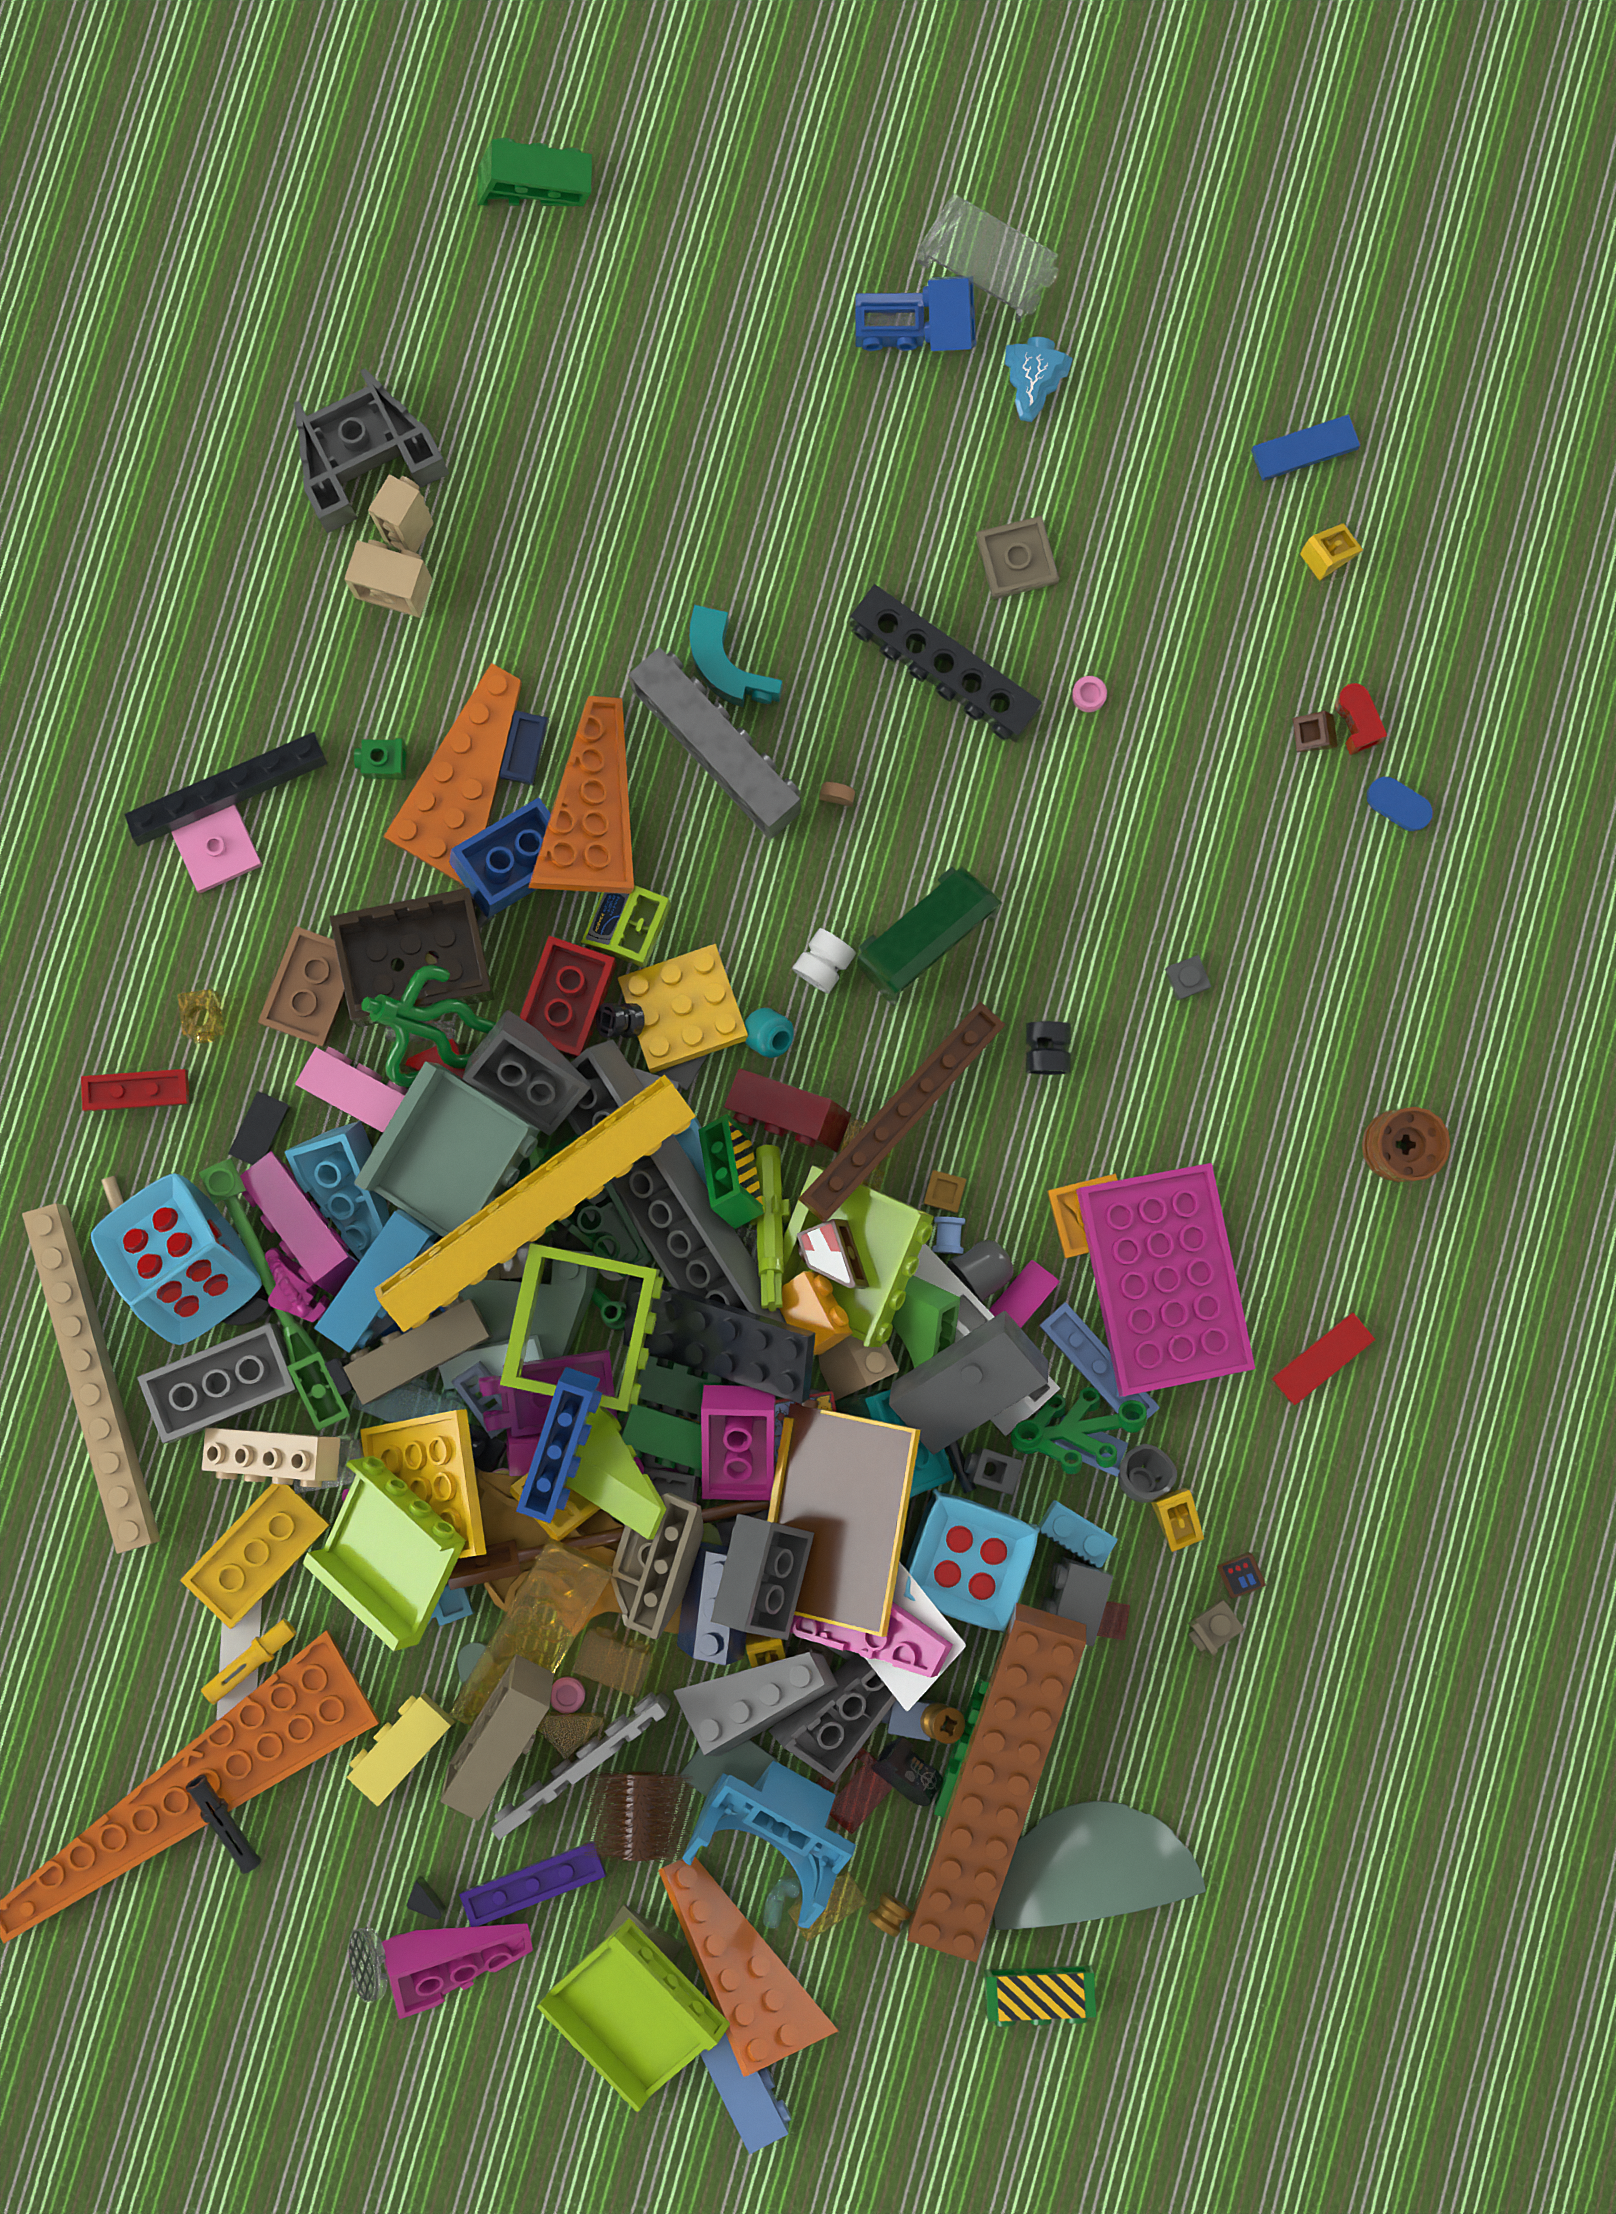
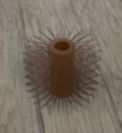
M644 1770L587 1775L602 1776L587 1778H603L592 1779V1781L599 1782L587 1783L603 1784L586 1785L606 1786H589L596 1787L593 1790H605L590 1793L610 1794H594L591 1796L606 1795L597 1796L606 1798L586 1800L610 1801H588L595 1802L589 1805L601 1806H585L608 1807L586 1808L599 1809L590 1810L598 1812L592 1814H608L593 1815L596 1816L594 1818H608H598L606 1820L588 1819L596 1821H585L599 1822L585 1823L598 1824L591 1827H607L586 1828L602 1829L584 1831H603L587 1833H596L592 1836H603L589 1838L604 1839L585 1840L606 1842L589 1841L597 1842V1844L584 1846H600L594 1847V1849L607 1851L584 1852L603 1853L584 1855H606L593 1857L607 1858L620 1857L617 1859H623L621 1862L629 1860L634 1861V1864L635 1861L647 1862L654 1859L665 1860L661 1858H682L675 1856L683 1855L669 1854H684L677 1852L685 1851L676 1850L684 1848L669 1847H687L677 1846L688 1845L678 1843H689L680 1841H690L679 1840L690 1838H680L687 1835L678 1834L692 1833L676 1832L693 1831H675L690 1829H682L686 1826H675L688 1824L674 1823L692 1822L673 1820L688 1821L679 1818L693 1816H676L687 1814L672 1811L694 1809H674L692 1807H681L688 1805L680 1803L690 1802H674L691 1800L673 1798H684L686 1796L674 1794L693 1792L672 1791H688L689 1789H674L694 1788L681 1787L694 1785H675L691 1784L685 1782L691 1780L679 1779L692 1778H681L680 1776L685 1775L663 1774L667 1772L656 1773V1771Z

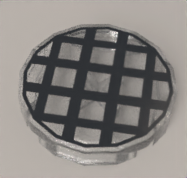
M368 1927L353 1930L348 1946L351 1976L355 1989L364 2002L382 1999L388 1983L387 1973L381 1974V1964L386 1963L382 1942L377 1932L372 1928L367 1929Z

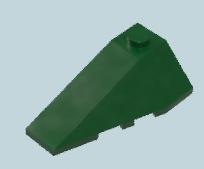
M576 1134L546 1152L530 1173L578 1139L580 1135ZM610 1180L604 1184L603 1190L591 1199L585 1198L575 1206V1210L571 1215L559 1221L599 1257L640 1266L653 1260ZM618 1273V1274H619L621 1277H623V1278L628 1275V1274Z

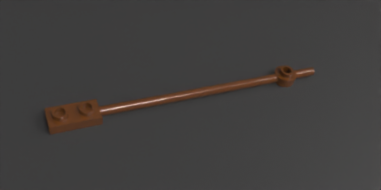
M743 1500L701 1509L703 1524L737 1517V1514L746 1515L769 1510L770 1501ZM625 1526L564 1539L557 1543L550 1542L518 1550L515 1540L485 1546L486 1554L458 1558L448 1579L450 1590L522 1575L520 1568L522 1563L618 1543L621 1540Z

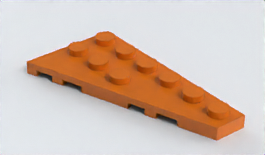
M493 663L487 669L383 836L386 840L463 886L465 885L449 863L451 849L489 826L503 757L522 686L520 679Z
M589 696L585 702L528 888L631 894L634 889L622 698Z
M694 1857L691 1865L686 1864L681 1859L658 1870L714 2007L730 2023L725 2033L743 2077L751 2075L838 2032L834 2024L696 1857Z

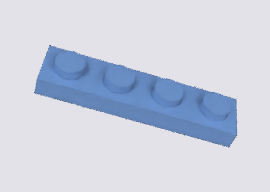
M1066 1302L1039 1325L1117 1414L1120 1405L1129 1400H1136L1144 1404L1147 1409V1419L1160 1408L1147 1392L1119 1397L1110 1351Z

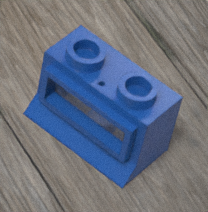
M856 293L855 347H863L867 351H878L883 347H897L899 350L909 351L916 349L917 346H923V293Z

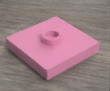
M236 804L171 832L198 893H203L263 866Z

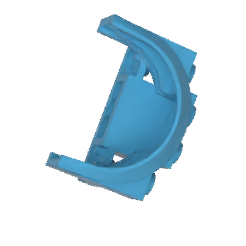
M773 1760L753 1787L732 1775L728 1776L723 1773L708 1792L682 1859L686 1864L691 1865L701 1845L707 1847L713 1832L719 1830H741L766 1840L787 1858L798 1875L803 1894L798 1926L809 1929L826 1909L836 1876L853 1856L856 1844L825 1828L836 1795Z

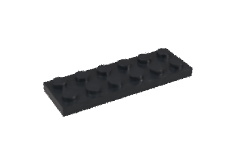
M637 1276L628 1279L623 1345L630 1346L644 1278ZM664 1284L662 1285L660 1299L654 1298L651 1309L652 1313H657L653 1334L646 1333L643 1347L648 1348L650 1354L801 1404L809 1400L815 1332Z

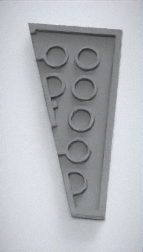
M664 1691L657 1696L653 1692L647 1694L635 1704L636 1706L633 1708L635 1713L627 1718L625 1714H622L607 1726V1729L604 1731L607 1735L600 1741L594 1736L581 1746L576 1753L578 1758L572 1763L566 1758L550 1771L554 1776L544 1785L538 1780L522 1793L526 1799L516 1807L510 1802L494 1815L497 1821L491 1827L498 1840L531 1817L543 1803L547 1804L555 1799L567 1788V1784H575L622 1747L623 1740L626 1739L629 1742L640 1735L650 1725V1722L653 1720L652 1718L657 1722L664 1717L671 1705V1701Z

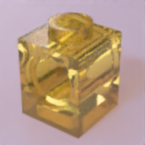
M209 989L177 994L183 1036L194 1039V1043L200 1044L215 1041V1036L224 1035L219 993ZM207 1009L209 1013L208 1021L202 1026H196L194 1022L196 1013Z

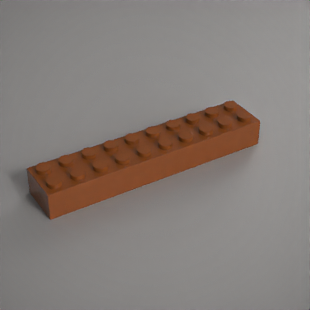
M1016 1603L912 1911L913 1913L909 1920L907 1941L966 1960L977 1961L1086 1645V1624Z

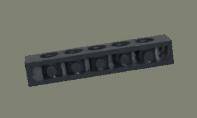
M876 584L871 587L851 614L850 626L853 628L851 631L856 637L866 643L871 640L881 647L879 651L892 662L899 660L908 666L907 671L910 675L921 682H924L926 679L936 686L935 691L949 702H952L953 699L964 706L963 711L976 721L982 719L992 726L991 731L1004 741L1011 739L1016 743L1040 711L1042 705L1040 700ZM883 621H891L897 626V629L892 633H884L878 626ZM917 640L924 645L925 649L920 653H912L907 649L906 645L910 641ZM939 660H946L951 663L953 669L947 673H941L935 669L934 664ZM969 679L975 680L979 683L980 690L975 693H969L964 690L962 683ZM995 699H1001L1007 703L1008 710L1002 713L995 712L991 708L990 702Z

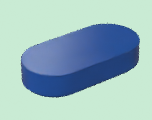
M1391 777L1376 779L1367 790L1366 797L1370 807L1407 831L1423 829L1432 818V807L1428 800Z

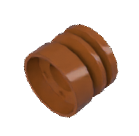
M1419 1107L1383 1112L1370 1122L1364 1132L1362 1141L1364 1159L1371 1171L1382 1179L1394 1182L1417 1181L1433 1176L1441 1170L1448 1160L1451 1147L1449 1132L1441 1118L1430 1110ZM1396 1141L1406 1143V1149L1396 1148Z

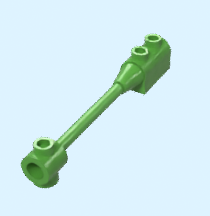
M232 1158L199 1172V1175L213 1205L224 1201L256 1271L260 1275L268 1296H270L276 1283L265 1259L262 1247L237 1195L246 1191V1188ZM274 1308L284 1328L282 1331L291 1363L287 1368L317 1431L350 1416L352 1413L343 1395L340 1396L325 1366L327 1360L322 1350L318 1349L301 1324L296 1322L293 1314Z

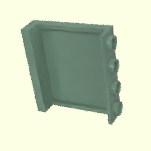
M425 1061L354 1183L364 1190L375 1191L442 1237H445L502 1195L506 1187L509 1188L514 1184L520 1173V1170L517 1168L523 1158L530 1156L537 1146L538 1140L536 1137L540 1129L439 1063Z

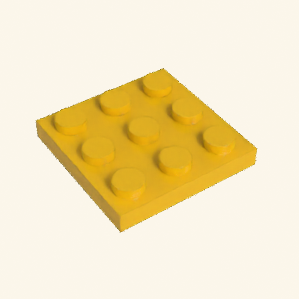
M716 944L617 977L626 1003H637L643 1010L645 1018L644 1027L641 1034L637 1037L651 1074L744 1042L748 1037Z

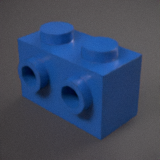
M973 275L933 277L929 279L928 286L923 287V305L925 308L929 307V321L925 322L924 335L926 343L931 342V351L974 348L976 346Z

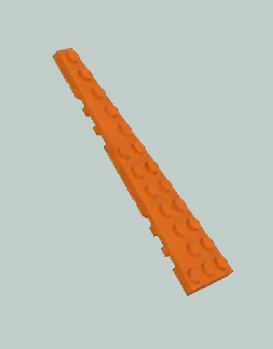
M329 1629L0 1900V1938L3 1944L209 1824V1822L205 1823L200 1816V1808L186 1790V1785L195 1777L200 1775L207 1777L208 1782L218 1797L224 1798L228 1803L227 1810L229 1812L379 1724L378 1716Z

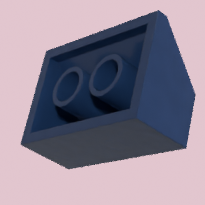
M701 1541L682 1599L677 1646L694 1659L728 1665L744 1659L747 1632L710 1622L729 1547Z

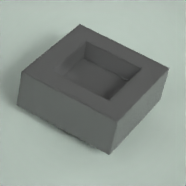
M1199 955L1165 968L1177 1001L1211 988Z

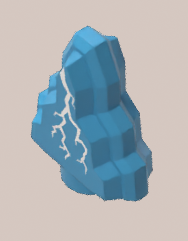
M1031 337L1028 339L1027 344L1006 345L1005 365L1010 368V382L1017 389L1015 405L1019 419L1032 422L1043 409L1046 395L1056 391L1060 378L1068 376L1072 364V357L1054 350L1055 343L1044 337Z

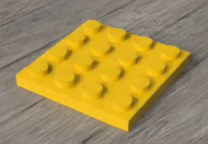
M467 1409L360 1429L364 1457L374 1456L380 1459L389 1471L397 1478L403 1480L412 1492L421 1500L427 1502L436 1514L444 1521L450 1523L455 1528V1531L466 1540L459 1558L486 1554Z

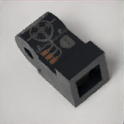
M902 1736L887 1743L871 1769L911 1802L920 1806H928L943 1783L942 1775L932 1766L925 1764L924 1760L911 1750L914 1745Z

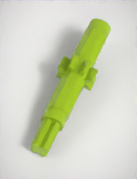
M763 1145L756 1149L755 1161L764 1214L751 1220L750 1225L757 1224L761 1308H769V1311H776V1308L783 1307V1223L790 1222L791 1207L789 1199L782 1200L781 1150L774 1145Z

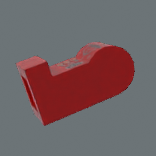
M1357 683L1346 685L1335 700V709L1341 717L1345 718L1351 732V736L1345 744L1349 754L1353 755L1381 744L1388 735L1367 689Z

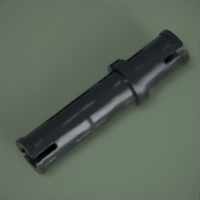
M205 1775L195 1777L186 1785V1790L200 1808L201 1818L205 1823H210L223 1845L239 1866L242 1874L254 1870L260 1864L261 1858L256 1854L228 1812V1803L224 1798L218 1797Z

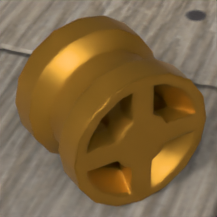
M938 1702L932 1703L925 1708L921 1715L920 1724L923 1733L928 1737L945 1744H950L962 1736L965 1728V1719L957 1709ZM948 1721L947 1726L943 1730L944 1723Z
M883 1892L879 1898L880 1905L869 1913L868 1919L887 1934L897 1937L901 1931V1923L903 1920H908L913 1912L901 1901Z

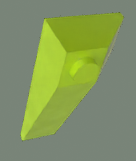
M598 1406L596 1414L589 1412L586 1424L592 1425L586 1445H578L575 1456L580 1457L581 1461L575 1478L568 1477L566 1485L646 1539H654L665 1514L666 1507L648 1474H642L633 1458L637 1454L632 1445H626L619 1434L622 1427L617 1418L605 1407Z

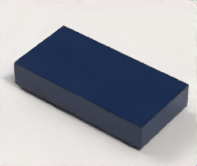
M514 711L499 774L500 779L534 786L548 728V717Z

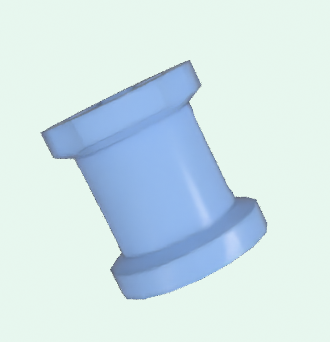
M935 1217L934 1222L938 1224L937 1240L932 1251L936 1253L963 1254L964 1248L960 1247L961 1228L962 1225H965V1219Z

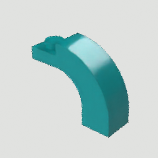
M694 605L690 623V646L694 664L705 684L725 701L740 707L744 706L746 694L751 695L752 700L763 704H771L772 700L780 702L783 690L782 680L744 672L735 667L727 658L723 647L729 624L728 612Z

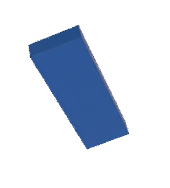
M1348 414L1252 447L1251 452L1261 479L1265 481L1358 450L1360 443Z

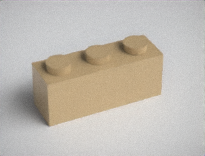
M389 474L368 511L386 543L399 550H409L416 553L434 522L428 511L429 508L424 502V497L419 491L420 487L407 477L401 476L400 479H397Z

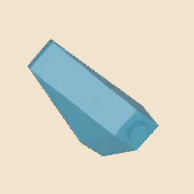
M361 1121L331 1129L285 1151L298 1185L305 1193L308 1191L321 1206L319 1211L325 1218L329 1217L342 1233L341 1238L359 1261H361L390 1219L385 1198L375 1191L364 1190L354 1183L373 1151Z

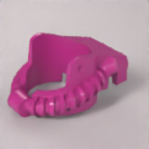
M270 1248L265 1254V1259L276 1283L268 1298L270 1306L289 1312L312 1323L316 1319L319 1321L329 1307L328 1305L331 1302L329 1298L324 1294L318 1302L313 1299L319 1289L313 1285L310 1286L301 1276L298 1269L302 1266L282 1254L277 1248Z

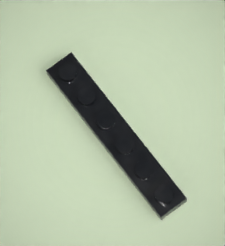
M312 732L127 812L124 815L132 839L137 846H140L328 763L315 732Z

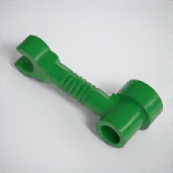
M596 1286L591 1301L601 1310V1317L604 1323L613 1330L623 1331L625 1327L626 1304L619 1301H611ZM617 1309L618 1314L615 1318L612 1319L611 1314L614 1310Z

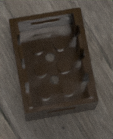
M469 888L329 916L350 1019L358 1028L378 1024L371 1020L369 1012L362 1010V1002L366 997L375 999L378 995L383 994L400 1000L413 974L420 968L428 965L447 969L450 973V978L446 982L434 979L427 980L414 1003L415 1006L427 1007L448 998L458 999L468 1005L494 1000L474 900ZM429 952H436L439 959L435 964H428L425 960L426 955ZM393 960H403L404 968L398 972L392 970L391 963Z

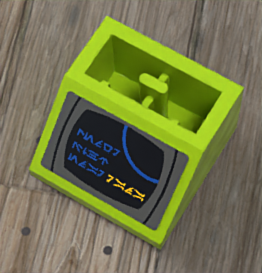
M634 885L631 894L602 892L581 944L646 968L671 908L669 898Z

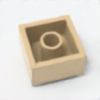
M357 540L344 578L356 599L418 618L421 617L432 583L431 575L419 554L409 550H401V553L388 550L386 544L376 540H368V543Z

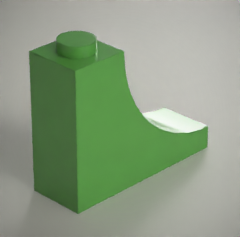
M913 1275L909 1278L904 1290L906 1292L905 1301L901 1308L895 1312L891 1324L905 1343L915 1369L955 1343L961 1297Z

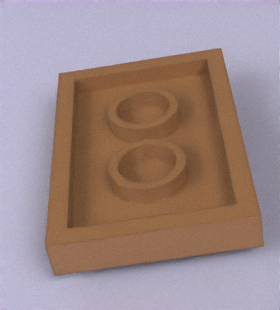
M295 926L258 1020L259 1024L325 1048L345 997L341 970L333 939Z

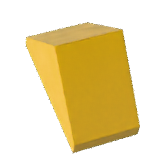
M1342 523L1309 538L1300 555L1320 581L1357 556L1363 549L1345 524Z
M1178 1489L1166 1494L1157 1501L1151 1502L1171 1552L1204 1539L1194 1500L1189 1489Z
M747 1632L745 1643L752 1668L787 1658L783 1639Z

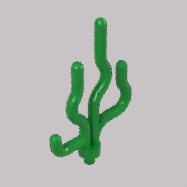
M428 965L417 970L411 977L400 1000L380 994L375 999L366 997L362 1002V1010L370 1013L372 1021L389 1026L395 1031V1042L388 1054L385 1069L390 1081L398 1086L411 1087L419 1071L403 1073L399 1067L408 1048L410 1034L433 1041L442 1061L452 1068L465 1069L468 1058L472 1054H455L451 1049L449 1039L443 1031L419 1021L425 1022L436 1019L446 1013H455L465 1025L486 1034L497 1023L475 1015L468 1004L458 999L448 998L427 1007L415 1006L414 1003L427 980L434 979L446 982L450 978L449 971L440 966Z

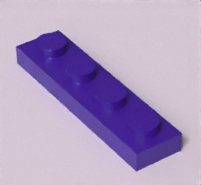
M588 1842L594 1844L580 1845L462 1891L459 1896L470 1926L477 1927L606 1877L607 1873L600 1859L601 1857H593L600 1855H584L599 1854L584 1853L599 1852L588 1851L598 1850L594 1849L597 1846H584L595 1845L596 1843Z

